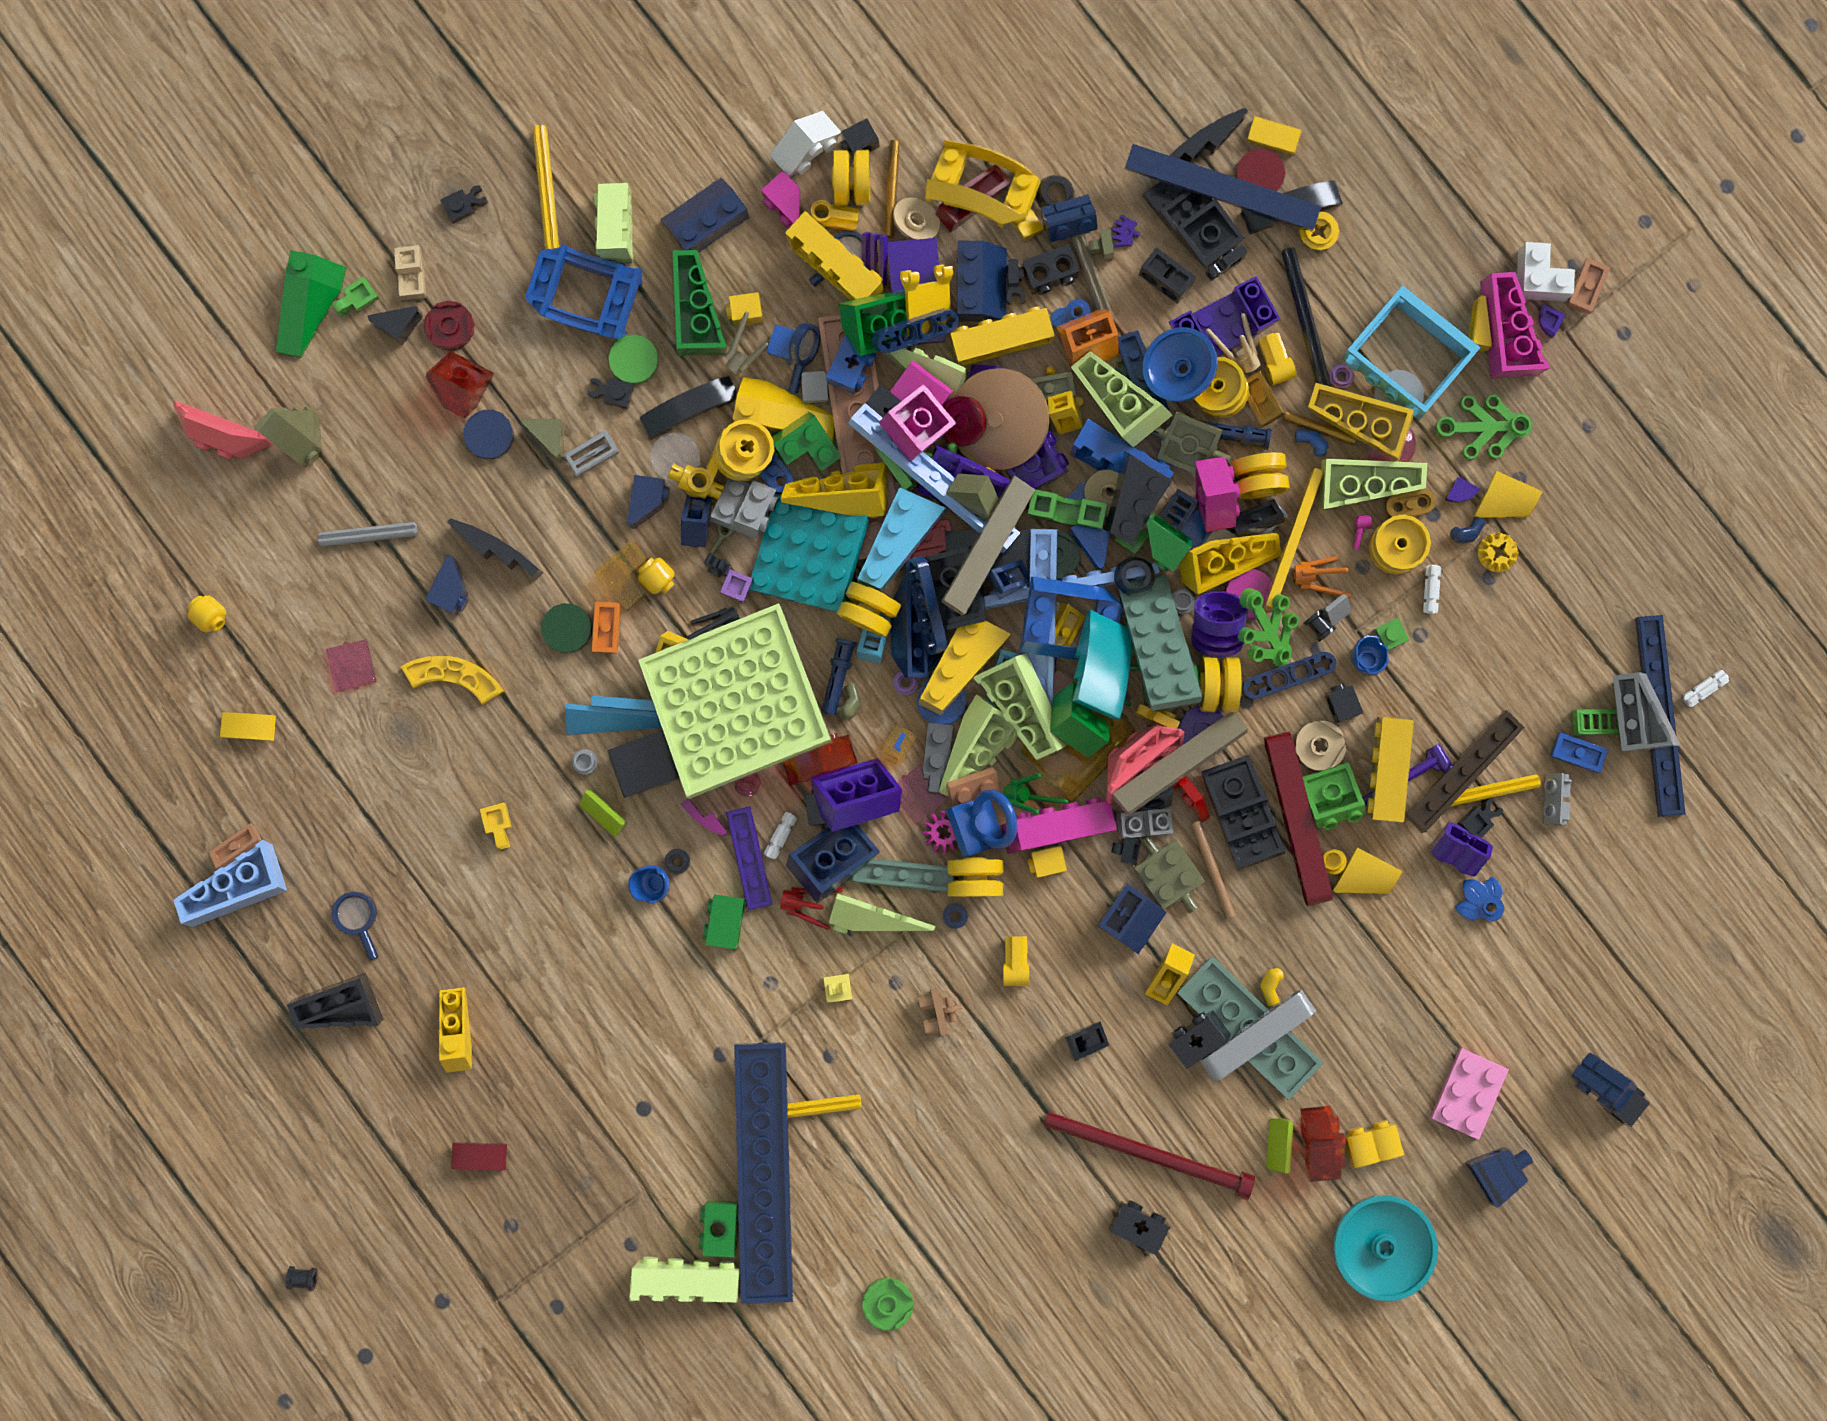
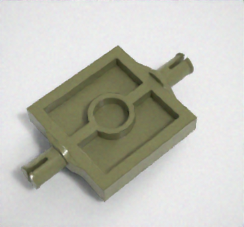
M1176 411L1171 424L1166 429L1158 427L1150 433L1162 438L1157 459L1195 474V461L1225 456L1228 464L1231 455L1217 451L1222 429Z
M1150 836L1146 840L1151 847H1149L1145 839L1141 841L1149 855L1145 861L1134 868L1164 910L1171 904L1182 901L1189 913L1194 910L1188 902L1196 910L1198 906L1190 894L1196 887L1204 883L1205 880L1178 841L1175 839L1167 846L1160 848L1156 847Z

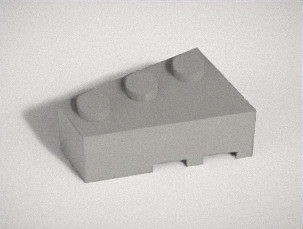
M1637 672L1613 676L1622 751L1633 752L1681 746L1647 675Z

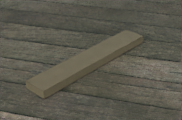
M1013 476L1010 479L941 601L960 615H964L967 612L1035 489L1018 477Z
M1233 712L1228 713L1114 792L1112 798L1129 816L1244 736L1248 728Z

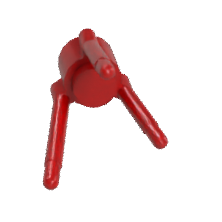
M792 887L791 891L784 889L780 909L787 910V915L796 916L826 930L830 929L829 925L797 911H801L802 906L819 910L824 909L823 905L804 901V896L800 895L808 894L804 888ZM840 887L833 893L843 892V888Z

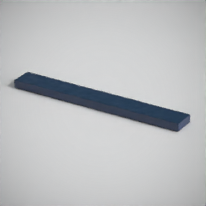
M1132 144L1124 168L1125 170L1212 199L1216 198L1218 201L1309 231L1314 230L1321 209L1319 205L1136 144Z
M1663 615L1636 617L1641 673L1647 675L1676 734ZM1678 746L1650 749L1658 817L1685 815Z

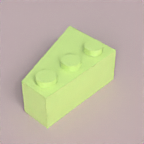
M628 183L598 184V193H594L595 207L598 208L597 217H595V229L597 232L596 254L601 259L616 263H633L630 187Z

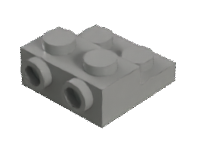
M728 478L710 516V521L757 539L759 532L766 530L769 522L767 517L769 511L774 512L775 505L779 499L775 497L776 489L756 481L748 484Z

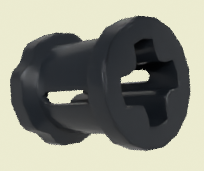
M1322 609L1303 622L1305 626L1308 625L1312 629L1319 642L1336 629L1322 615Z
M290 1266L286 1274V1289L292 1290L295 1287L314 1291L318 1278L317 1268L303 1270Z

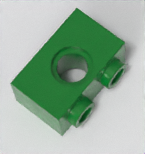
M708 1200L705 1203V1207H701L700 1223H704V1233L699 1234V1249H703V1256H735L738 1218L737 1201ZM715 1222H720L724 1225L725 1232L717 1235L713 1233L711 1225Z

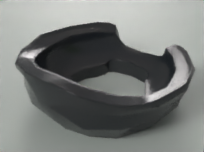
M1059 175L1043 178L1035 195L1038 207L1056 204V202L1048 198L1046 191L1048 186L1053 183L1061 184L1064 187L1066 200L1074 199L1072 183L1066 177Z
M1128 557L1117 565L1114 572V582L1117 588L1126 595L1148 591L1155 582V570L1146 559ZM1132 566H1139L1145 571L1144 585L1139 588H1133L1126 579V572Z

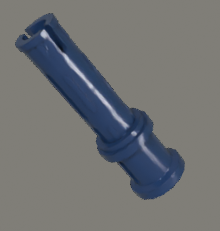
M1202 421L1223 430L1219 439L1241 442L1243 447L1253 445L1263 447L1264 450L1269 448L1272 428L1264 430L1251 428L1249 424L1244 425V427Z
M841 638L835 639L837 645L834 657L830 659L832 670L820 711L831 715L837 714L846 672L852 668L850 661L853 649L858 644Z

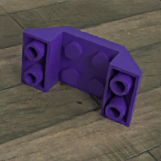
M1255 276L1234 287L1232 293L1194 313L1190 310L1169 321V325L1172 329L1185 327L1201 332L1211 341L1217 357H1219L1224 352L1206 333V329H1210L1230 351L1242 345L1241 335H1244L1247 341L1241 318L1242 313L1246 314L1252 338H1255L1278 322L1280 317L1258 277Z

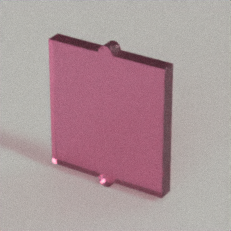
M366 639L353 643L344 642L343 645L326 649L336 692L350 688L358 689L359 686L376 682Z
M920 764L907 776L903 775L902 780L898 783L902 788L900 805L917 825L930 813L934 814L935 809L949 798L940 792L937 794L927 793L928 779H923L922 766Z

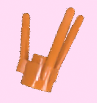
M1337 556L1310 562H1300V565L1294 566L1295 585H1301V589H1311L1336 596L1345 594L1347 598L1351 597V594L1311 584V582L1316 581V575L1348 572V568L1316 569L1313 567L1337 561Z

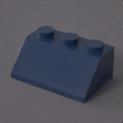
M719 178L661 218V221L682 250H698L699 253L749 218L746 206L735 191L722 178Z
M958 241L957 314L959 322H981L989 319L995 322L1002 320V317L1007 312V248L985 241Z

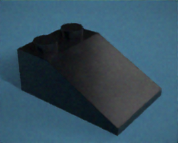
M972 546L924 557L930 568L944 631L987 621L983 583L964 615H960L941 602Z

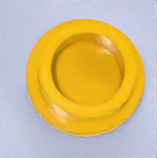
M1329 850L1323 855L1328 874L1337 875L1346 869L1347 858L1340 850Z

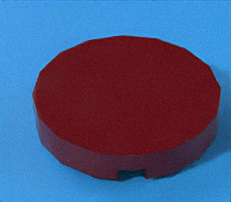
M1255 149L1246 153L1239 161L1236 169V178L1274 191H1278L1281 188L1286 175L1285 166L1281 158L1274 152L1266 149Z
M444 301L437 303L425 317L424 329L426 336L434 346L442 350L454 351L461 349L469 343L474 334L475 324L473 316L466 307L458 302Z
M957 396L949 399L943 405V408L956 422L943 435L946 441L949 443L953 442L960 447L975 444L982 437L986 428V416L980 403L972 397Z

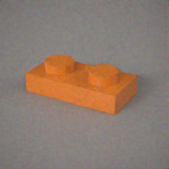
M595 602L592 639L593 653L618 654L620 603Z

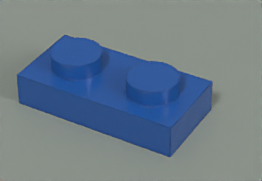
M1559 732L1557 733L1550 757L1595 773H1601L1608 749Z

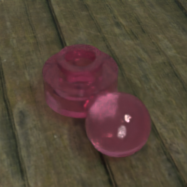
M753 773L735 780V790L745 797L754 796L759 790L761 779L757 773Z

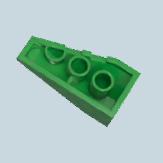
M290 251L284 279L276 353L299 358L303 356L316 334V329L322 319L326 318L329 313L328 309L342 291L347 269L345 266L314 254Z
M905 290L858 298L838 304L842 329L859 356L878 352L871 343L875 331L907 320ZM907 327L902 330L901 337L906 334ZM885 337L881 344L884 345L885 341L893 340V338Z

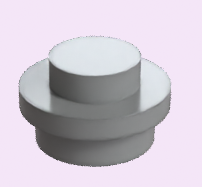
M1179 589L1172 594L1178 614H1187L1193 609L1195 598L1190 591Z
M582 749L573 756L572 765L578 773L586 775L596 769L598 759L592 751Z

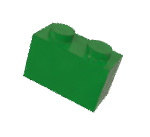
M714 894L713 899L708 900L706 913L710 914L709 924L704 925L702 939H706V945L738 949L745 899Z

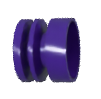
M1210 592L1197 598L1194 604V623L1191 633V642L1197 651L1215 658L1233 656L1241 651L1244 643L1238 639V633L1246 625L1248 609L1240 605V597L1227 592Z

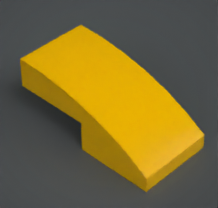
M222 712L220 737L274 741L276 716Z

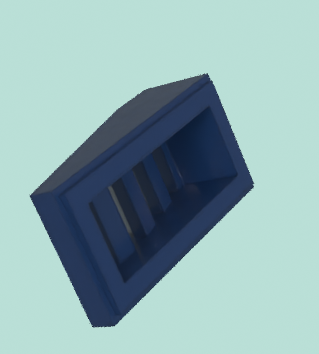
M1177 489L1160 517L1162 519L1168 517L1179 525L1175 528L1181 531L1199 501ZM1178 499L1184 504L1188 505L1189 509L1187 510L1183 506L1176 503V500ZM1171 508L1183 514L1184 517L1180 518L1170 511Z

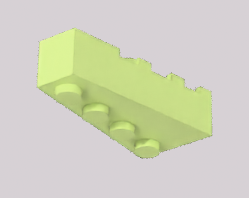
M642 1257V1261L639 1260L632 1268L630 1300L639 1301L640 1295H649L652 1301H663V1299H669L670 1296H675L674 1299L678 1301H694L695 1296H701L700 1301L737 1302L739 1298L740 1267L735 1266L734 1262L721 1261L719 1265H709L707 1260H694V1264L683 1263L684 1260L679 1258H670L668 1262H658L657 1257Z

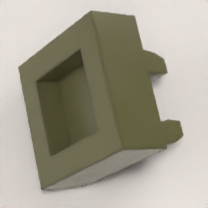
M1110 229L1100 230V239L1089 241L1091 255L1103 253L1104 261L1114 260Z

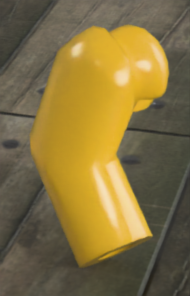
M1279 968L1269 969L1260 983V988L1268 1007L1280 1002L1275 989L1279 981L1283 979L1284 974Z

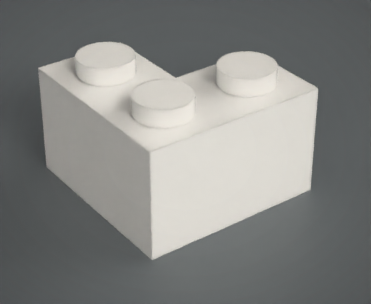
M823 111L809 115L792 123L770 156L789 177L798 173L802 175L811 167L810 162L814 157L824 151L828 153L837 145L836 140L840 136L841 131Z
M1525 242L1518 250L1517 278L1524 298L1527 300L1566 302L1574 294L1575 269L1550 268V243Z

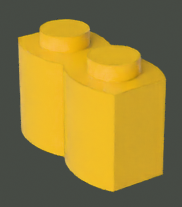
M1388 1120L1373 1123V1128L1364 1130L1363 1127L1349 1129V1134L1343 1136L1350 1164L1354 1168L1404 1155L1396 1124L1388 1123Z

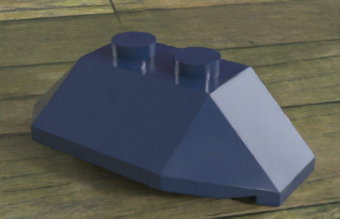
M905 576L893 600L901 604L897 616L890 618L892 626L891 656L905 678L927 679L930 678L932 671L939 664L944 652L930 655L926 652L908 577Z

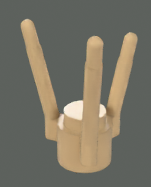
M1245 313L1241 314L1247 341L1244 335L1240 336L1243 348L1237 352V357L1229 351L1210 329H1206V333L1230 360L1237 363L1243 373L1252 372L1260 366L1261 363L1257 357L1258 352L1254 346Z

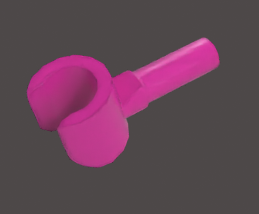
M1370 515L1358 516L1355 519L1356 536L1353 549L1359 550L1363 529L1371 528Z

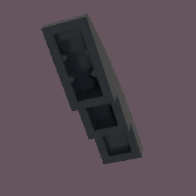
M1242 108L1209 124L1182 143L1170 156L1193 163L1205 149L1213 155L1245 120L1248 110Z
M451 518L447 521L486 560L495 554L511 570L519 563L536 580L543 574L540 569L520 552L499 538Z

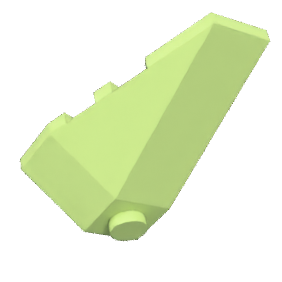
M837 894L829 923L834 925L833 930L847 934L848 930L934 931L935 928L934 925L841 894Z

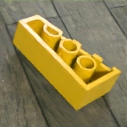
M987 621L958 627L920 697L919 705L941 716L969 683L974 680L973 677L978 675L1009 641L1011 634Z

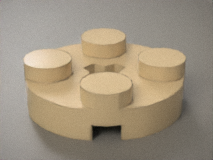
M1314 721L1303 726L1297 733L1294 741L1298 760L1303 766L1314 771H1323L1337 766L1346 752L1342 731L1335 724L1328 721ZM1322 739L1325 741L1324 746L1326 750L1317 752L1315 751L1316 746L1313 745L1314 741L1319 742Z

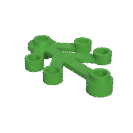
M1467 395L1459 403L1461 410L1465 412L1470 411L1481 422L1456 423L1451 417H1443L1435 424V432L1441 438H1449L1454 433L1482 432L1472 444L1467 445L1462 451L1464 459L1469 461L1478 456L1479 450L1496 432H1506V434L1498 443L1492 444L1487 449V455L1492 460L1499 459L1503 455L1504 449L1515 438H1524L1532 430L1531 419L1522 413L1514 414L1501 402L1500 397L1497 395L1487 397L1484 401V406L1489 411H1496L1505 421H1496L1476 403V399L1473 396ZM1489 399L1496 401L1495 407L1489 404ZM1464 400L1471 401L1472 406L1466 407ZM1515 423L1522 424V430H1517ZM1441 425L1448 427L1447 433L1441 431ZM1468 448L1473 449L1474 456L1467 454ZM1492 448H1497L1499 450V455H1494L1492 453Z
M1247 588L1240 595V605L1253 611L1262 630H1252L1243 627L1238 633V639L1246 644H1251L1253 641H1268L1271 645L1270 648L1263 649L1257 645L1251 646L1248 650V658L1256 662L1270 659L1274 665L1278 667L1284 666L1289 662L1292 655L1289 639L1291 630L1296 628L1299 623V617L1291 612L1283 615V627L1279 639L1277 634L1282 611L1289 607V597L1277 594L1273 598V610L1269 620L1262 607L1263 597L1261 593Z

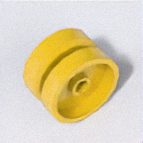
M834 150L832 190H834L835 206H847L849 204L850 190H854V200L857 206H870L869 150H856L854 166H850V156L847 150Z
M1217 357V370L1213 381L1202 394L1194 398L1198 407L1206 415L1213 418L1226 419L1236 415L1244 408L1249 398V385L1242 369L1233 360L1226 357Z
M738 420L730 424L717 439L713 451L714 462L719 471L727 478L738 482L749 481L759 476L772 460L774 453L773 439L769 431L760 423L752 420Z
M1283 453L1255 454L1231 462L1234 477L1241 479L1236 482L1239 485V499L1241 500L1271 497L1290 490L1288 476L1281 474L1287 468L1286 457Z
M1408 515L1393 516L1377 527L1371 535L1368 546L1370 558L1376 567L1385 573L1394 575L1407 573L1421 564L1429 554L1431 546L1430 534L1425 525L1415 517Z
M851 582L846 595L858 605L850 602H841L836 615L868 632L886 638L892 626L889 621L879 615L895 618L901 604L876 589Z
M1202 656L1198 676L1202 694V702H1199L1201 712H1214L1220 701V707L1224 712L1237 713L1241 698L1240 659L1238 657H1225L1220 667L1217 658Z
M987 858L948 860L947 874L950 876H963V881L949 882L947 884V897L1003 896V883L1001 881L987 880V876H999L1003 873V860H987Z

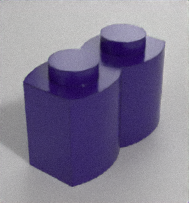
M1448 822L1433 841L1430 853L1437 860L1452 864L1462 874L1475 877L1491 858L1493 846L1483 838L1471 835L1461 826Z

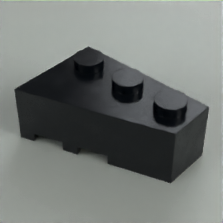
M1124 451L1123 463L1117 478L1118 483L1112 498L1105 528L1110 533L1132 545L1172 480Z
M366 973L294 998L287 1004L296 1029L327 1028L330 1026L354 1027L356 1025L378 1026L384 1020Z

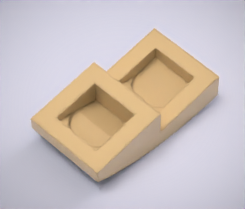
M420 246L395 248V268L398 273L399 297L401 301L426 298Z

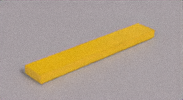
M1314 468L1309 475L1263 604V609L1267 613L1273 610V598L1277 594H1281L1323 476V470Z

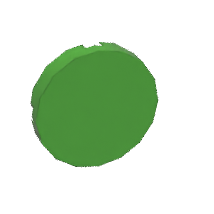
M635 334L624 336L617 340L610 350V368L616 378L621 381L642 384L651 379L658 368V352L652 342L644 336Z
M886 1277L877 1279L869 1285L864 1293L862 1306L864 1316L871 1325L879 1330H895L907 1323L912 1315L914 1302L911 1291L906 1284L898 1279Z

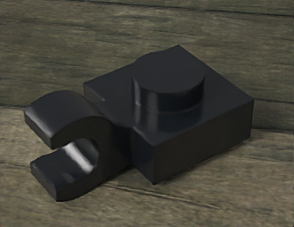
M1008 259V293L1006 302L1008 305H1011V297L1017 295L1021 299L1020 304L1024 305L1025 293L1018 286L1019 282H1023V267H1018V259Z

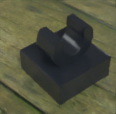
M1125 837L1124 845L1112 844L1111 853L1122 855L1121 862L1137 866L1141 841Z

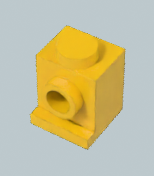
M1071 390L1048 397L1049 415L1059 435L1083 428L1082 414Z

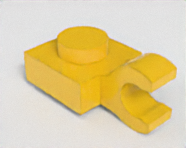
M506 803L480 809L485 833H494L497 849L509 848L510 843L505 830L512 828Z

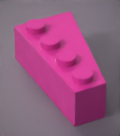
M1491 273L1480 281L1481 295L1486 296L1492 347L1488 350L1491 378L1538 376L1550 369L1542 355L1541 349L1543 348L1540 339L1536 338L1532 325L1534 323L1531 315L1528 316L1524 305L1526 301L1516 273Z
M1101 797L1086 800L1087 805L1078 807L1077 802L1062 805L1063 810L1054 812V807L1039 810V815L1030 816V812L1016 815V837L1012 844L1006 848L1007 854L1117 830L1111 804L1106 801L1102 802ZM1007 823L1001 825L1003 836L1006 834Z

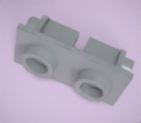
M1545 774L1543 824L1567 825V820H1570V803L1563 802V797L1570 798L1571 780L1569 779V774Z

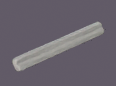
M408 522L318 533L319 545L324 547L413 537L418 535V528L416 523Z

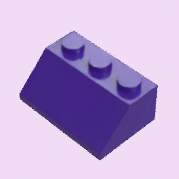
M878 758L811 777V784L820 816L832 832L890 815L900 810L902 788Z

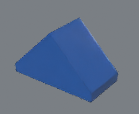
M1073 526L1069 533L1075 538L1094 568L1102 570L1110 532Z

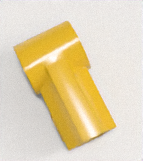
M818 200L812 204L810 216L824 228L829 227L856 232L860 209L831 205L828 201ZM818 211H824L827 213L828 216L825 218H818L815 215V213Z
M1272 333L1260 338L1258 343L1266 363L1265 371L1270 385L1273 386L1296 378L1295 365L1292 359L1287 356L1280 334Z
M1005 936L1003 986H1029L1027 937Z

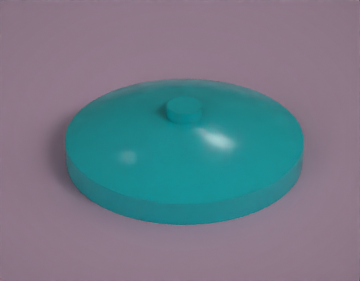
M1375 1195L1358 1201L1343 1214L1334 1233L1333 1254L1340 1274L1357 1292L1374 1300L1396 1301L1413 1295L1428 1282L1437 1263L1438 1241L1430 1220L1417 1206L1397 1196Z

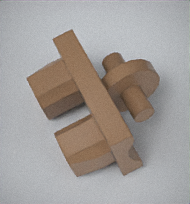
M938 988L931 989L930 993L918 997L921 1011L935 1008L937 1016L936 1018L923 1020L926 1034L940 1033L942 1036L948 1034L944 1014L948 1013L949 1022L957 1021L955 1011L961 1010L962 1007L961 1004L954 1005L952 996L944 997L946 1007L942 1008Z

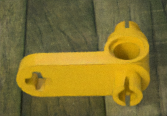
M713 452L706 469L695 468L688 464L683 468L673 463L667 478L678 482V488L685 490L688 495L695 498L701 497L705 499L708 495L718 500L724 488V485L713 481L718 471V467L714 462ZM692 478H700L703 481L704 487L698 488L694 486Z

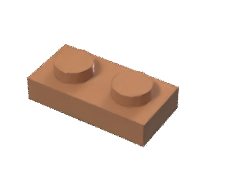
M1587 258L1574 285V294L1569 298L1567 305L1590 314L1594 309L1611 267Z
M994 767L946 783L949 802L952 807L974 801L976 796L984 790L991 789L1000 792L997 772Z
M252 823L248 824L209 851L215 868L218 870L221 867H226L235 861L236 857L254 848L262 839L257 828Z

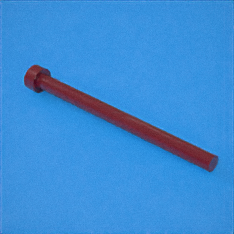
M1049 1111L1044 1122L1045 1127L1234 1190L1235 1197L1248 1201L1255 1183L1254 1175L1241 1172L1240 1176Z

